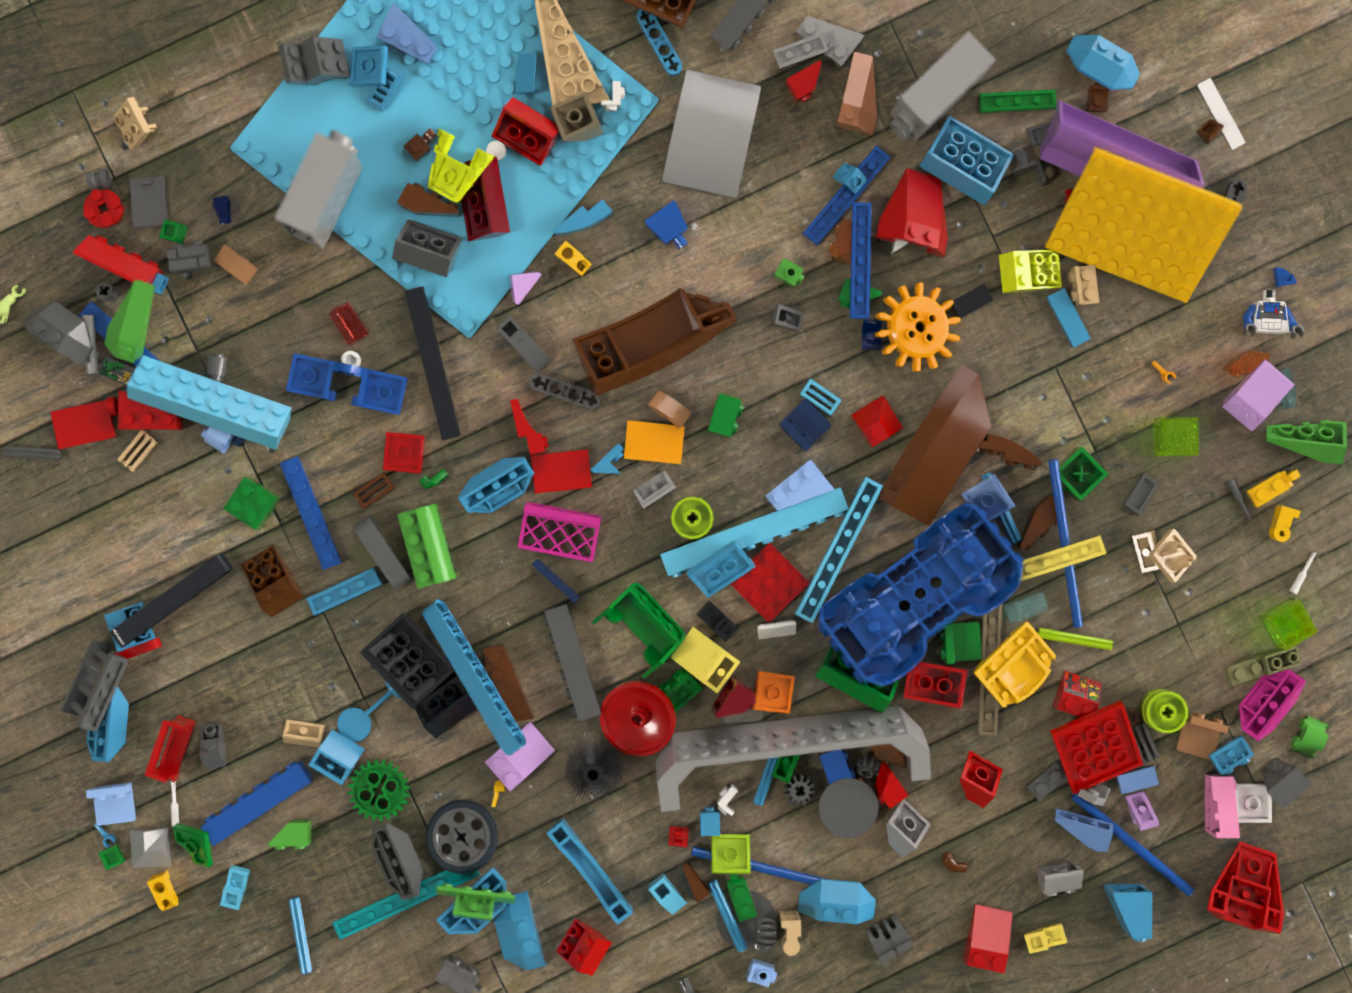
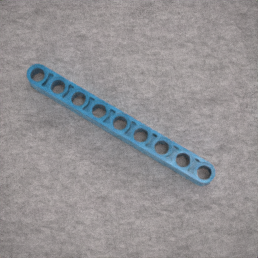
M437 599L423 610V617L500 748L506 755L511 756L526 745V739L447 605L442 600Z

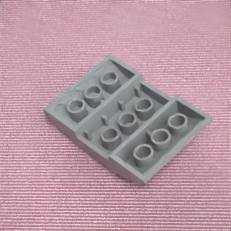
M687 70L662 182L737 199L761 86Z

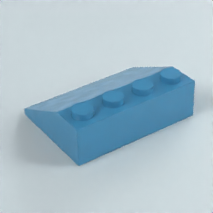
M949 115L919 167L985 206L997 189L1015 154Z

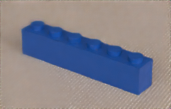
M293 761L285 767L286 771L282 774L278 771L269 777L270 781L265 785L261 782L253 787L254 792L250 795L244 793L237 798L238 802L233 806L229 803L221 808V814L217 816L212 814L204 820L205 824L201 826V829L208 832L211 844L215 846L311 783L314 778L304 763L300 761L296 764Z

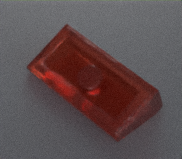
M349 302L334 308L329 313L332 321L349 346L369 334Z

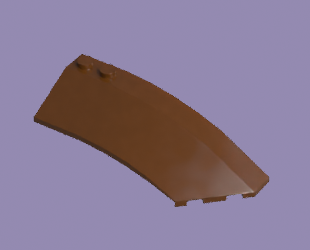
M678 288L677 291L628 318L574 338L573 343L587 380L595 396L644 378L678 361L737 321V317L728 303H718L712 301L709 297L697 293L693 295L685 292L684 289Z
M964 365L960 366L916 431L877 497L928 526L931 525L958 478L992 427L978 373Z

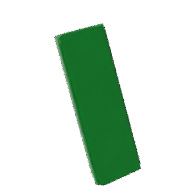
M800 754L779 757L771 776L789 783Z

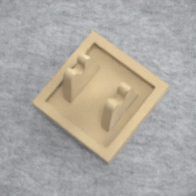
M134 97L127 98L114 114L115 123L119 126L123 139L128 144L130 150L137 149L145 138L157 128L156 124H147L143 115L149 110L147 107L139 108Z
M1169 529L1148 554L1170 583H1176L1197 557L1175 529Z

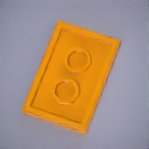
M628 420L624 459L681 464L685 426L677 428L675 425Z

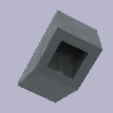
M220 722L201 726L200 758L206 770L226 766V746Z

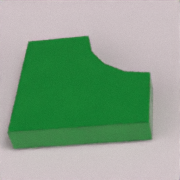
M179 823L174 825L175 842L187 850L193 863L207 868L212 866L213 861L208 832Z

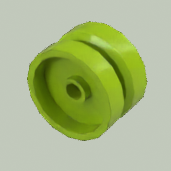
M687 497L680 500L674 506L671 514L672 525L676 532L682 537L689 539L700 538L707 534L714 520L713 511L709 504L697 497ZM694 514L696 516V519L694 521H690L688 519V516Z
M1154 689L1142 698L1139 705V713L1142 721L1148 727L1162 733H1173L1185 725L1188 718V706L1179 694L1166 689Z

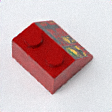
M1064 671L1052 707L1078 717L1098 710L1100 704L1101 683Z

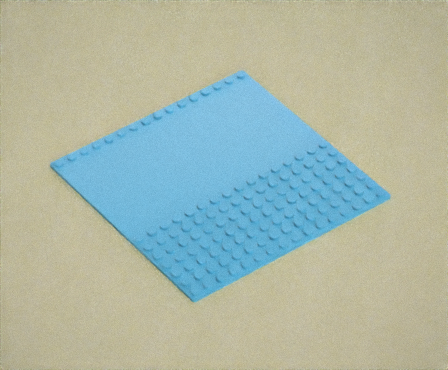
M347 0L318 37L343 40L349 72L352 47L379 45L388 47L387 67L399 74L403 81L385 110L382 112L366 102L374 86L352 87L349 85L350 77L347 79L330 78L318 85L286 84L284 79L231 145V150L287 194L316 132L328 137L331 130H334L352 139V146L358 149L356 156L363 169L333 231L407 290L424 286L429 307L465 336L471 338L511 289L509 275L523 273L553 236V230L565 221L657 105L658 98L574 32L610 101H613V81H621V87H625V99H621V109H617L615 112H608L601 108V104L592 105L604 133L588 141L564 142L561 134H559L557 141L541 166L506 146V156L498 161L510 233L499 237L468 242L461 200L458 203L453 202L427 188L431 165L435 163L436 153L434 148L435 145H438L439 136L428 144L431 150L418 162L403 146L416 134L422 137L429 128L436 135L438 129H442L455 136L447 155L462 163L473 159L477 148L486 152L490 142L498 141L491 136L503 107L512 97L556 123L550 108L553 105L535 0ZM393 3L437 46L429 65L376 38ZM535 53L537 54L535 95L515 93L518 54ZM388 76V77L386 78V79L390 80L391 82L394 81V79L391 78L390 76ZM387 84L384 85V87H386L387 89H390L391 87ZM379 89L378 92L384 96L387 95V93ZM377 96L374 97L375 100L382 104V99ZM409 182L413 185L415 182L425 188L423 191L429 194L434 192L441 196V201L445 203L450 201L457 205L461 214L459 217L415 215L399 206L397 201L407 183ZM408 219L462 238L455 262L447 278L392 259L395 240Z

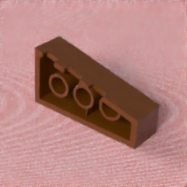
M505 645L484 647L487 674L514 720L518 722L534 719L535 715L529 705Z

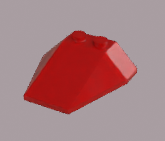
M909 168L905 169L879 218L876 238L892 243L902 240L926 247V253L945 257L948 235L941 179Z
M1239 842L1210 890L1206 910L1218 919L1251 930L1281 934L1284 909L1276 853Z

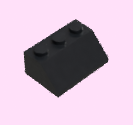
M454 671L414 709L424 728L433 737L438 738L476 710L477 707L456 671Z

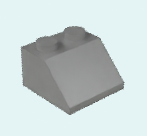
M1075 862L1036 868L1040 891L1044 895L1046 894V896L1058 895L1057 892L1063 891L1065 893H1074L1076 889L1082 888L1083 869Z

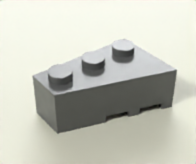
M1277 758L1270 760L1265 765L1266 768L1262 770L1267 793L1282 810L1312 785L1297 766Z

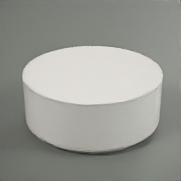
M492 141L488 144L486 152L497 157L499 161L506 156L507 150L502 142Z
M347 351L342 355L341 363L359 367L361 358L358 353Z

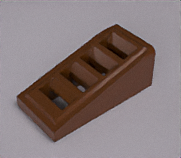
M685 860L682 862L683 870L694 898L699 903L709 895V889L688 861Z

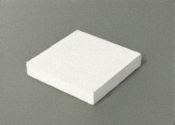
M1237 783L1235 794L1238 823H1272V797L1267 793L1265 783Z

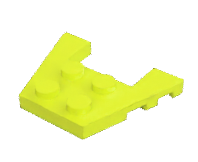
M438 129V145H435L434 148L436 153L435 163L431 165L427 188L458 203L494 156L477 148L470 166L447 155L455 136L442 129Z

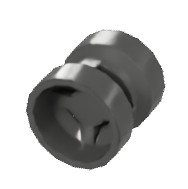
M106 168L99 169L96 173L94 171L86 172V181L91 191L98 190L99 186L103 188L112 186L111 177Z

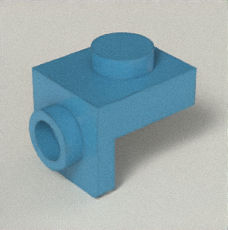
M845 162L833 176L836 182L847 186L855 194L867 181V178L858 168Z

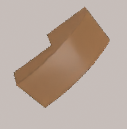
M227 245L222 247L214 259L216 263L245 284L249 283L257 271V268L246 258L241 257Z
M659 390L647 405L660 417L665 416L677 428H681L692 413L678 401Z

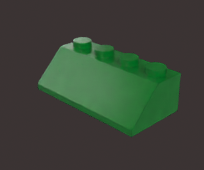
M830 645L820 662L815 677L882 713L892 702L899 680L885 686L873 683L865 686L863 682L859 684L853 675V668H848L842 661V653L840 651L836 653Z

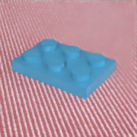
M733 540L688 570L687 575L709 598L755 568V564Z

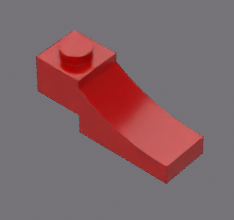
M518 398L510 400L518 438H527L530 455L546 452V448L549 447L547 436L543 437L542 433H537L531 427L522 411Z

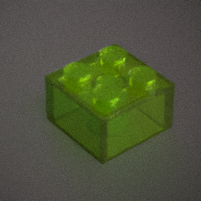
M1199 417L1154 418V457L1199 456Z
M1291 597L1259 615L1261 622L1279 650L1286 651L1318 633L1317 628L1299 598Z

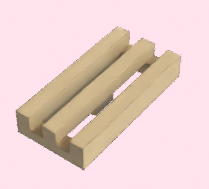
M141 430L117 460L123 463L125 467H128L131 472H134L158 442L144 430ZM144 436V440L139 444V446L130 455V457L127 460H125V458L130 454V452L134 449V447L139 443V441ZM150 441L151 443L149 444V446L140 455L136 462L133 465H131L130 463L133 461V459L142 450L146 443Z

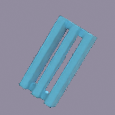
M811 378L799 394L830 416L842 401ZM813 385L814 387L822 391L824 394L835 400V404L831 403L829 400L815 392L809 386ZM805 392H810L812 395L826 403L828 406L831 407V410L827 409L822 404L808 396Z

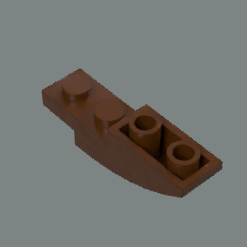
M987 434L985 440L981 442L976 452H980L981 449L988 450V454L997 456L1001 453L1000 460L1006 461L1005 465L1016 467L1017 463L1024 464V468L1035 470L1036 467H1042V462L1029 450L1000 436Z

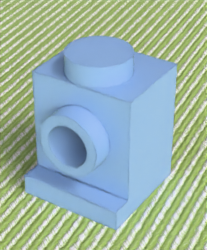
M752 958L746 978L748 982L769 987L770 983L774 984L777 972H774V965ZM760 973H766L765 978L759 977Z

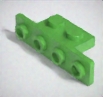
M442 884V886H437L436 889L438 895L456 897L453 916L492 921L495 902L514 904L515 896L506 891H501L499 894L492 893V890L489 889L475 891L467 886H462L461 889L453 888V885Z

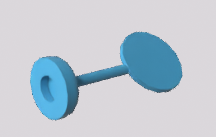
M385 680L389 691L368 710L364 711L363 709L353 707L341 713L337 722L340 734L353 742L366 738L372 726L369 714L392 694L399 699L402 698Z

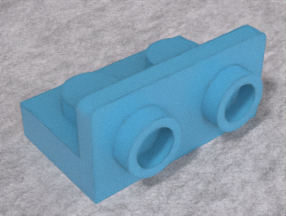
M1239 735L1209 753L1208 756L1215 766L1214 770L1216 773L1228 775L1234 771L1233 768L1248 763L1254 754L1244 737Z

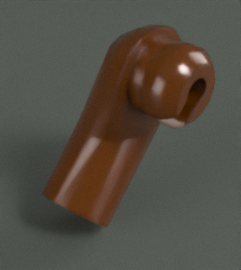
M951 852L942 854V864L949 871L967 872V863L956 862L952 858L953 854Z

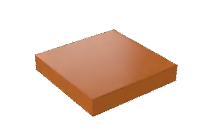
M757 671L754 688L757 701L752 709L790 714L795 676Z

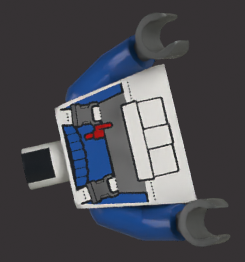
M1264 290L1263 301L1253 302L1242 316L1245 328L1242 332L1244 336L1247 333H1251V337L1255 333L1285 334L1289 333L1290 330L1292 331L1290 337L1295 339L1296 333L1300 335V338H1302L1304 328L1297 324L1286 303L1275 301V290Z

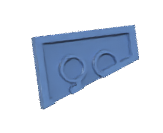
M393 3L376 38L429 65L437 46Z

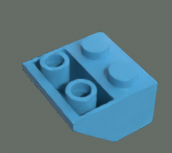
M143 602L104 615L109 630L111 631L144 607ZM151 628L123 648L119 646L114 638L113 641L117 652H120L156 637Z
M332 729L315 753L309 766L342 785L351 774L365 748Z

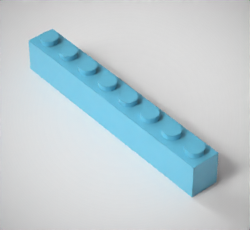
M867 477L863 478L848 507L849 509L846 511L794 613L795 615L811 623L814 622L883 485Z

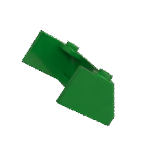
M632 583L592 621L595 625L602 617H605L614 624L622 620L647 646L643 656L650 667L642 675L644 679L661 666L685 640L683 629L639 583Z

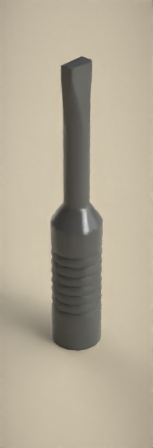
M1234 479L1227 481L1226 483L1235 500L1240 503L1245 515L1251 522L1252 519L1243 503V497Z

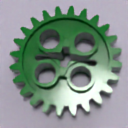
M376 758L374 764L371 760H368L367 767L362 763L360 765L361 770L356 769L354 771L357 776L352 775L350 777L354 783L348 784V787L352 788V790L348 791L347 794L353 795L349 802L356 803L353 809L359 807L358 815L363 812L365 813L364 819L371 815L372 821L379 817L380 822H382L384 816L390 820L391 813L397 816V809L400 811L404 809L401 804L408 803L404 797L410 796V793L406 792V790L410 789L411 786L405 785L409 778L402 777L405 771H398L400 765L395 768L393 767L394 761H391L388 765L385 758L382 763ZM370 773L378 774L379 781H372ZM386 774L387 778L381 788L383 792L377 796L375 804L371 805L377 792L376 788L381 784L383 776ZM388 781H394L397 786L396 789H390L387 785ZM363 790L370 792V799H365L362 796ZM381 798L388 801L387 807L380 805L379 800Z

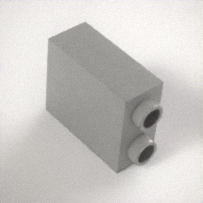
M968 31L900 97L890 113L894 119L890 123L893 131L903 140L911 136L917 142L985 75L996 59Z
M331 130L329 136L325 137L316 132L275 217L288 234L322 250L363 169L356 156L358 149L352 146L353 140L344 134Z

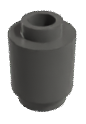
M212 353V356H208L206 366L207 378L223 381L227 367V359L224 358V354Z

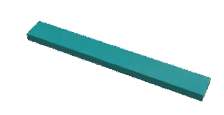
M443 870L421 880L420 891L417 897L402 900L400 895L395 892L333 921V927L339 939L342 940L437 896V886L450 884L454 888L480 876V873L477 870L467 874H456Z

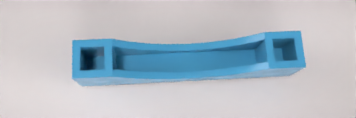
M561 818L548 828L546 834L584 877L615 923L618 925L633 914V907L564 818Z

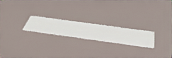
M1211 78L1198 84L1197 86L1216 121L1224 125L1222 132L1232 150L1246 143Z

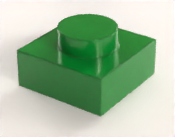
M118 844L98 853L106 871L126 861Z

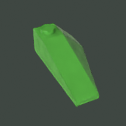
M135 280L108 325L104 345L116 358L135 363L143 355L155 285Z
M1322 420L1319 424L1302 422V425L1293 426L1292 424L1268 425L1266 428V441L1321 462L1343 464L1347 450V422Z

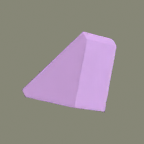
M535 271L509 275L512 300L515 304H520L542 274Z

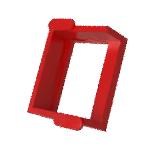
M177 715V718L171 721L163 720L144 776L165 783L171 779V782L178 780L180 776L179 770L196 723L195 720ZM171 726L172 730L170 732L160 765L156 767L169 727Z

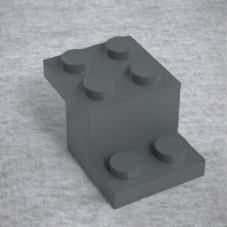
M311 37L300 44L282 43L278 45L286 84L318 85L330 78L347 79L350 77L342 39Z

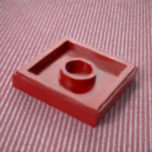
M386 432L383 470L422 474L425 436Z

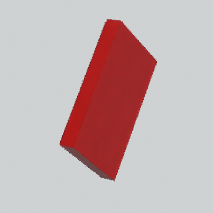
M106 400L50 412L57 446L60 450L117 438L113 417L107 411Z
M588 449L531 455L535 494L592 488Z

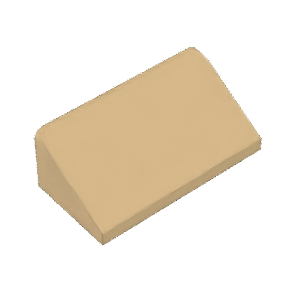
M1154 530L1133 535L1132 538L1142 573L1158 570L1159 568L1148 555L1157 545Z
M286 720L282 736L283 742L319 748L323 742L325 725Z

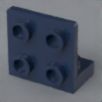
M804 399L778 424L804 452L812 447L811 445L831 427L826 418L807 399Z

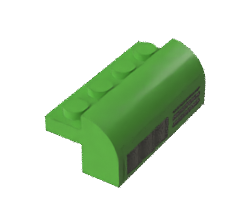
M433 504L397 514L417 588L458 578L438 505Z

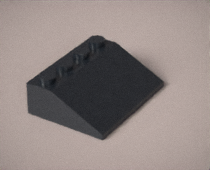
M405 612L360 651L362 656L411 709L416 707L455 671L446 656Z

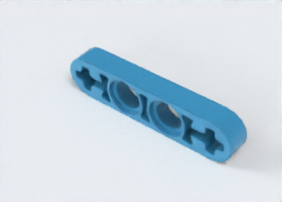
M641 9L638 10L637 22L664 70L671 77L678 76L682 71V63L656 16ZM642 13L650 15L649 22L652 25L649 27L645 19L641 20ZM652 29H657L660 32V36L653 39L650 37L649 32ZM667 46L670 52L667 55H661L659 48ZM672 55L674 56L671 58L674 65L678 64L677 71L669 70L670 63L667 59Z

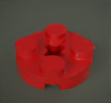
M93 190L84 202L83 214L96 227L106 229L118 224L123 218L124 205L120 197L110 190ZM106 204L108 211H104L103 214H101V210L99 208L100 206Z

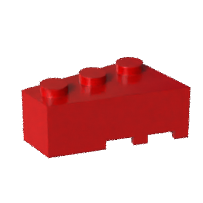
M118 391V429L183 431V417L129 399L127 392Z

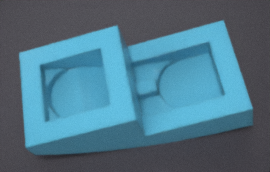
M235 865L230 866L220 906L235 910L240 909L250 869Z

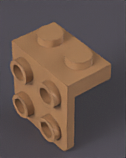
M1194 712L1193 715L1188 714L1187 721L1180 730L1176 749L1210 760L1208 754L1216 750L1220 733L1227 734L1229 726L1224 725V720L1212 717V720L1205 719V715Z

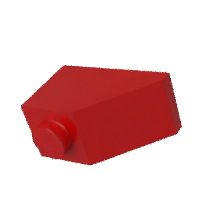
M820 60L786 79L785 84L796 103L800 101L804 103L812 98L822 64Z
M886 762L881 763L874 785L878 792L876 797L882 805L886 803L891 809L909 795Z

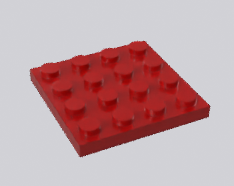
M1121 700L1050 730L1073 795L1079 793L1080 789H1089L1144 765Z

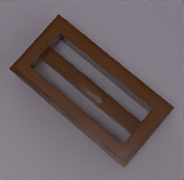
M383 472L352 494L362 509H365L392 491L395 486L391 483L387 474ZM384 478V482L362 497H359L360 493ZM388 484L389 487L365 504L363 503V500Z

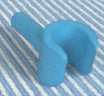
M97 823L94 825L104 838L103 845L106 848L111 846L107 839H111L115 843L116 836L114 834H108Z

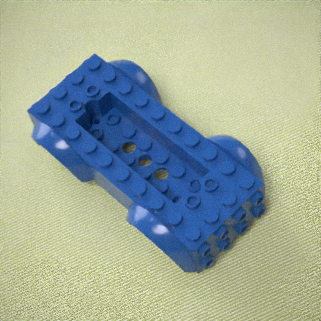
M964 503L954 508L914 538L915 549L879 576L870 572L861 576L821 606L820 618H818L819 630L824 637H830V645L836 653L839 651L842 653V661L848 668H853V675L859 684L863 682L865 686L869 683L885 686L899 680L923 659L927 650V640L964 613L979 617L993 611L1016 591L1022 579V568L1024 566L1022 562L1024 560L1018 552L1014 553L1010 547L1012 545L1006 537L1002 538L998 533L1000 531L993 521L989 522L986 518L987 513L981 506L978 507L976 504ZM932 578H940L942 585L939 588H933L930 585ZM917 589L925 590L926 596L923 599H918L915 596ZM902 600H907L910 603L908 611L900 610L899 603Z

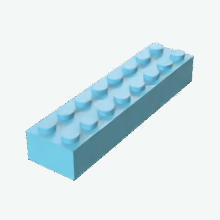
M144 355L127 384V397L129 399L275 450L290 422L291 407Z

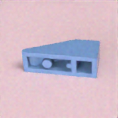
M1056 808L1055 821L1094 851H1108L1113 835L1112 823Z

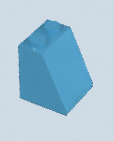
M1104 884V890L1122 929L1134 941L1145 942L1146 939H1152V892L1142 884Z

